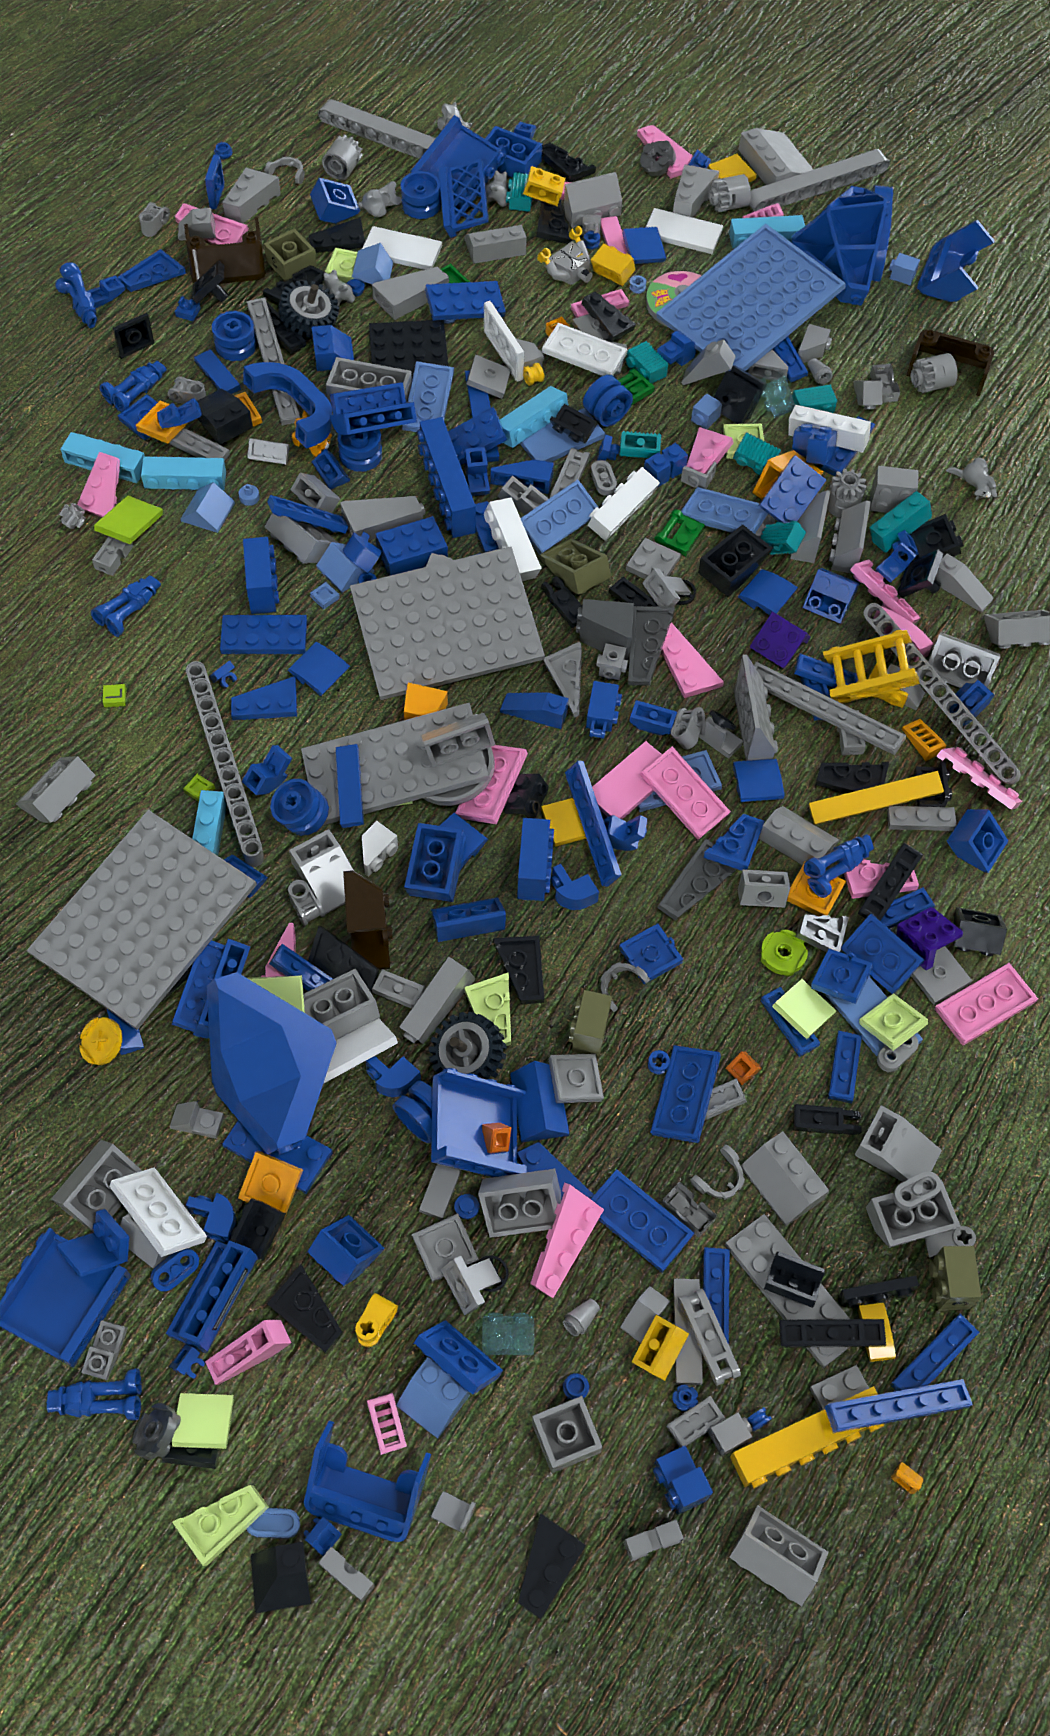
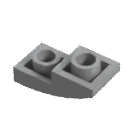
M101 1320L94 1344L89 1347L81 1373L108 1380L128 1327Z

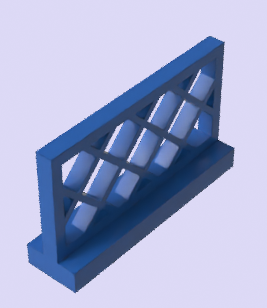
M480 158L451 168H447L446 165L439 166L443 225L449 237L457 236V231L488 223L482 159ZM478 166L479 169L475 174L470 173L472 168ZM461 172L462 174L457 180L453 178L454 173ZM466 176L471 177L467 184L462 183ZM478 181L480 184L476 190L471 188L474 182ZM458 186H461L463 190L458 195L454 191ZM467 191H470L473 194L469 199L463 198ZM478 195L479 197H481V200L476 205L472 202ZM461 200L465 204L459 210L456 206ZM471 206L474 208L469 215L464 213ZM478 211H481L483 217L475 219L474 216ZM461 216L466 218L463 223L457 224Z

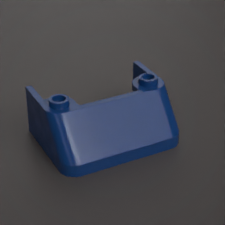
M978 220L935 243L917 285V289L922 294L949 302H957L962 297L978 289V286L964 271L963 267L973 264L977 259L978 252L994 243V239Z
M329 1420L315 1447L304 1499L306 1510L312 1515L324 1517L327 1520L392 1542L404 1541L410 1530L424 1487L431 1454L426 1452L419 1472L404 1470L399 1474L397 1482L346 1466L348 1461L346 1451L340 1446L330 1443L334 1422Z

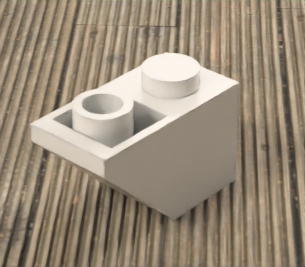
M378 821L362 835L365 875L369 877L373 872H377L382 867L383 861L388 856H393L398 849L397 835Z

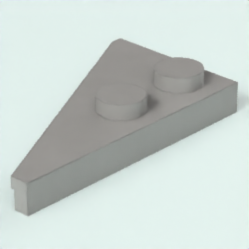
M580 642L551 654L543 660L562 696L569 698L568 707L574 718L579 716L582 660Z

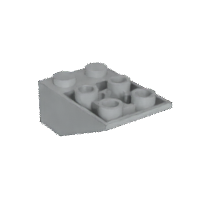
M329 829L289 850L292 865L302 880L308 884L315 898L319 900L325 914L345 904L343 871H350L353 868Z
M880 1106L854 1155L898 1180L905 1182L922 1172H931L942 1150L905 1118Z

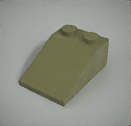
M572 538L539 555L542 562L552 573L563 581L564 586L578 595L611 578L607 555Z

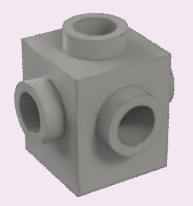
M605 644L603 655H598L596 667H600L599 676L620 680L621 672H626L628 660H625V647Z

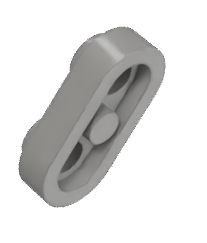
M603 460L594 462L591 466V476L597 491L604 496L614 494L617 481L610 464Z
M913 1035L908 1039L910 1045L903 1043L894 1051L885 1045L877 1056L878 1066L887 1072L896 1071L917 1050V1037ZM887 1055H892L894 1060H890Z
M922 1172L899 1184L894 1190L893 1200L901 1209H912L934 1198L941 1190V1180L933 1172ZM923 1184H928L931 1190H926ZM902 1194L908 1195L909 1201L904 1200Z

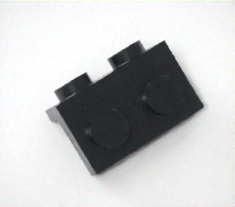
M563 404L555 418L552 416L550 418V422L553 425L552 428L560 434L565 432L571 440L577 443L581 441L586 444L598 425L597 421L566 404Z
M940 761L938 767H915L914 777L938 771L944 790L942 794L918 799V807H945L948 801H951L952 789L948 786L950 772L949 769H946L945 761Z
M519 774L503 811L506 814H524L527 818L536 819L549 789L540 774Z
M251 1198L243 1208L242 1217L238 1225L232 1230L230 1241L250 1248L259 1260H264L286 1213L263 1201Z
M776 1252L769 1269L764 1290L813 1308L825 1269L787 1254Z

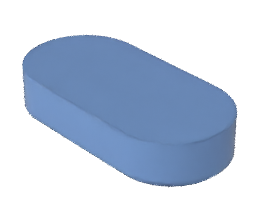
M268 1508L246 1530L250 1535L257 1538L289 1539L298 1533L300 1519L297 1513L291 1509Z

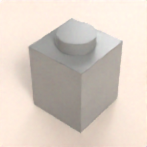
M736 1413L711 1427L708 1434L722 1457L749 1442L752 1438L750 1434L752 1428L745 1417L741 1418L740 1414Z

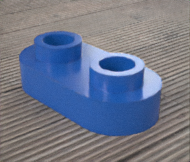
M191 1248L172 1253L152 1270L150 1276L151 1283L159 1291L173 1289L197 1269L199 1265L197 1253ZM183 1256H188L185 1263H180ZM166 1272V1273H167L166 1278L163 1279V1280H160V1279H159L160 1274Z

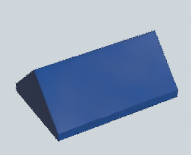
M498 897L431 909L438 942L505 930L506 913Z
M533 1061L511 1072L512 1085L526 1091V1095L517 1098V1120L521 1143L569 1136L564 1103H556L550 1065Z

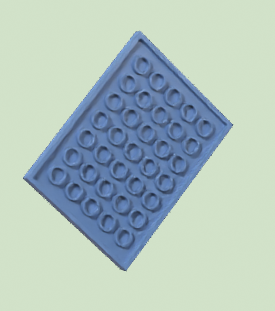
M764 224L661 308L656 315L660 321L674 332L681 331L695 342V349L700 353L711 342L724 339L735 354L732 366L736 365L746 371L844 290L846 283L770 226Z

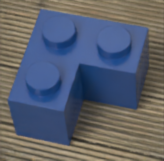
M802 424L794 431L792 450L801 456H806V462L826 465L835 455L837 431L832 430L830 427H820L819 429L812 428L813 426L809 424Z
M686 1445L656 1459L654 1463L656 1467L653 1468L654 1475L659 1484H664L668 1492L665 1494L666 1501L670 1509H675L678 1515L706 1502L713 1494L701 1466L695 1467Z

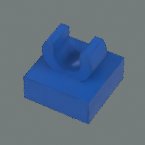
M696 150L687 165L707 169L711 159L699 150Z
M181 296L178 301L179 305L175 310V315L179 318L194 321L201 309L200 303L196 304L192 298L187 300L184 296Z
M605 434L599 447L597 461H606L607 458L610 460L616 459L620 446L611 444L612 436Z
M905 530L898 533L900 541L892 544L893 550L902 542L914 554L918 555L913 537ZM899 551V556L906 554L904 551Z
M229 660L213 672L209 678L213 683L220 679V685L223 688H227L229 685L225 681L226 677H229L233 682L237 680V676L230 672L235 667Z
M185 1344L169 1367L176 1373L186 1374L188 1377L195 1378L196 1375L191 1371L192 1364L197 1363L203 1367L205 1363L202 1359L198 1358L199 1351Z
M324 1517L321 1519L314 1518L313 1521L317 1525L311 1532L304 1531L305 1540L319 1554L324 1556L342 1534Z

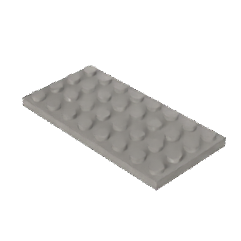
M470 703L301 748L308 782L321 792L328 801V817L323 825L340 821L336 747L357 744L359 747L363 814L490 780L482 750L432 767L421 737L422 734L430 730L439 729L452 722H459L472 716Z

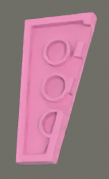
M654 125L638 129L637 136L644 145L665 140L670 142L675 151L676 160L673 166L670 165L667 168L666 174L670 179L682 175L684 165L689 163L692 155Z
M183 203L175 216L176 222L179 223L192 209L199 208ZM213 214L215 238H206L204 240L211 245L242 242L243 234L249 231L248 226Z
M870 560L853 565L850 569L854 574L853 577L858 582L864 583L871 595L878 597L883 602L882 604L885 608L916 624L920 616L905 599H898L897 590L883 582L884 577L878 571L876 572L871 568L874 564Z
M671 623L661 653L683 697L687 698L723 687L724 681Z
M961 748L942 749L938 753L937 757L943 761L947 758L953 762V769L959 773L971 775L969 777L970 781L982 788L988 787L987 793L1011 810L1021 804L1022 801L1018 798L1019 794L1011 788L1006 789L1001 785L1002 781L997 776L987 774L984 771V766L975 760L972 762L966 757L968 754Z
M564 1183L562 1189L564 1195L561 1204H557L554 1212L557 1216L552 1229L549 1228L546 1236L548 1242L545 1251L540 1254L530 1283L551 1298H554L604 1211L602 1207L567 1183Z

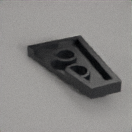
M550 142L542 145V159L564 177L567 182L596 172V166L592 164L588 166L583 163V159L579 157L575 159L569 156L568 151Z
M561 199L557 206L541 201L536 237L569 244L572 242V239L569 237V226L564 218L565 213Z
M593 292L583 297L581 304L592 318L598 320L600 329L608 333L610 342L634 330L636 324L628 316L616 309L614 305L606 301L600 294Z
M847 762L821 763L815 785L843 793H851L885 784L889 762H882L881 764L862 762L861 765H849Z
M539 936L493 938L495 948L506 972L509 973V979L520 1003H544Z

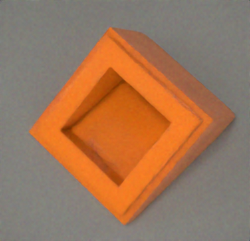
M741 1051L725 1069L735 1079L737 1078L741 1085H744L762 1068L747 1052Z
M502 1123L482 1124L487 1152L509 1151L511 1127Z

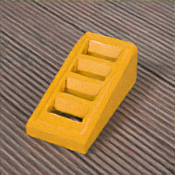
M921 719L902 727V731L925 761L936 757L947 746ZM918 726V727H919L918 730H916V731H914V732L911 730V729H913V728H915V727Z

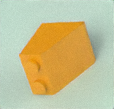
M792 450L768 459L752 493L762 500L794 455L821 476L823 471L814 464L806 462L803 456Z

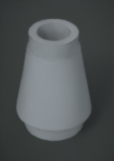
M812 358L808 362V367L817 383L826 384L831 380V368L817 358Z
M589 1298L567 1313L563 1320L565 1329L575 1337L579 1334H584L600 1310L599 1305Z

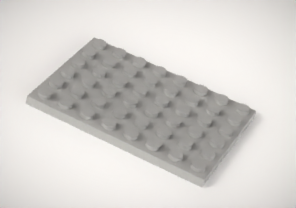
M512 546L350 585L380 700L406 694L408 682L432 688L545 659Z
M148 810L27 949V952L138 1030L256 887L257 883Z

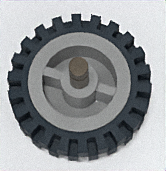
M303 280L302 285L300 281H296L295 285L290 283L289 287L286 286L281 295L278 313L281 315L280 319L282 322L285 321L287 328L292 325L291 331L295 332L298 329V334L301 336L303 332H306V337H311L312 327L332 325L335 327L339 313L338 300L335 299V295L333 293L329 295L330 290L328 288L323 291V285L319 284L317 286L313 281H311L310 285H308L307 280Z
M460 1012L459 1017L454 1014L449 1016L450 1022L444 1020L441 1023L444 1026L442 1029L436 1028L435 1032L438 1036L437 1038L432 1037L430 1041L434 1043V1047H429V1052L433 1054L429 1058L430 1062L435 1064L433 1066L435 1072L440 1073L446 1068H455L460 1073L476 1074L478 1078L486 1080L491 1076L496 1078L498 1075L495 1072L497 1068L502 1070L503 1064L500 1061L501 1059H506V1054L503 1053V1050L507 1049L506 1044L502 1041L505 1039L504 1035L499 1032L498 1026L483 1015H477L474 1012H468V1014Z

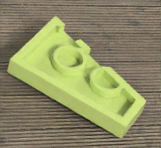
M509 973L464 987L472 1011L477 1015H483L498 1026L499 1032L505 1038L502 1041L506 1046L511 1045Z
M248 1485L221 1498L220 1501L207 1507H202L184 1518L172 1521V1523L203 1566H207L260 1517L269 1506L255 1487Z

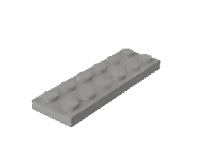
M765 1214L725 1243L726 1248L730 1249L733 1257L784 1320L850 1319L822 1284H820L817 1300L813 1308L764 1290L769 1269L776 1252L802 1260ZM816 1347L807 1349L820 1366L825 1368L850 1347Z

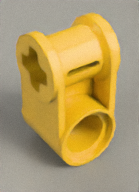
M377 1293L371 1297L355 1327L357 1340L362 1346L372 1347L379 1342L385 1329L392 1322L398 1310V1305ZM371 1328L373 1333H367L365 1336L363 1330L368 1332Z

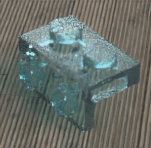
M786 376L766 385L762 396L767 398L764 404L768 413L772 412L774 418L793 411L795 402ZM765 378L761 379V381L767 383Z
M489 1313L488 1316H483L482 1352L485 1355H534V1317L526 1313H516L514 1316Z

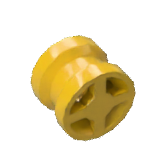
M534 363L532 367L526 366L523 369V377L528 386L533 385L534 382L540 383L544 381V372L539 363Z

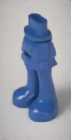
M72 262L65 263L60 267V273L63 277L55 282V287L62 294L70 293L75 312L83 323L87 324L89 328H93L96 325L97 317L94 300L91 298L92 294L85 290L79 267Z
M159 361L147 363L146 366L132 371L119 385L113 387L109 382H104L99 388L105 400L110 405L114 404L118 411L123 412L140 393H147L162 378V374L167 369Z
M151 575L145 579H139V582L129 584L128 587L122 588V593L119 596L93 608L90 613L94 621L100 626L106 624L110 633L115 637L121 636L124 632V619L131 613L141 610L161 586L160 582ZM127 602V604H126L125 606H123V607H121L120 609H118L117 611H115L118 607H120L121 605H123L124 603Z
M867 834L863 837L857 836L834 847L833 852L821 858H810L804 863V872L807 876L811 877L807 879V882L817 896L825 898L832 892L830 882L841 874L852 871L863 859L869 856V852L874 849L871 837ZM837 861L838 864L826 870V867Z
M138 1368L128 1370L125 1379L119 1381L92 1382L89 1380L85 1383L80 1381L67 1387L60 1386L59 1390L48 1391L47 1412H58L59 1415L67 1414L79 1418L82 1415L90 1417L93 1414L117 1413L124 1414L127 1420H138L141 1412V1399L139 1396L107 1401H96V1396L141 1395L142 1382L140 1370Z

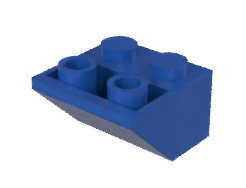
M820 568L817 571L802 608L841 624L860 583Z

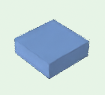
M327 582L310 592V597L323 609H326L340 599L339 593Z

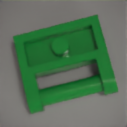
M634 368L628 371L627 375L618 379L621 385H625L624 387L632 393L633 401L631 406L652 394L655 386Z
M674 509L670 514L669 521L662 531L657 533L654 540L656 543L686 557L703 532L705 524L683 515L678 509ZM675 524H681L672 540L669 539L667 536Z

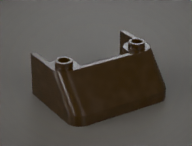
M255 217L256 231L244 233L242 242L205 246L203 238L199 236L190 237L188 224H184L192 282L195 283L218 260L224 264V279L219 284L255 281L264 278L266 272L258 217Z
M931 329L921 331L906 376L910 377L913 363H915L919 351L936 356L949 353L957 362L985 369L976 396H980L993 360L994 350L988 345Z
M343 871L347 933L351 934V948L379 968V970L391 969L388 939H393L392 925L387 926L385 908H390L388 893L384 894L383 888L355 871Z

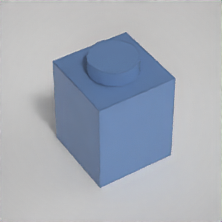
M899 253L896 260L893 259L890 264L889 270L892 271L890 279L911 285L920 259Z
M706 394L693 406L691 421L704 429H708L720 417L722 404L719 400Z

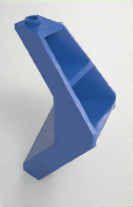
M850 186V188L828 204L813 221L792 236V243L803 252L808 250L830 268L834 275L846 283L845 289L836 295L840 302L862 306L871 285L887 211V198L869 189Z
M237 972L216 978L207 985L211 1075L216 1094L267 1154L278 1151L281 1155L294 1149L293 1145L304 1140L337 1044L332 1029Z

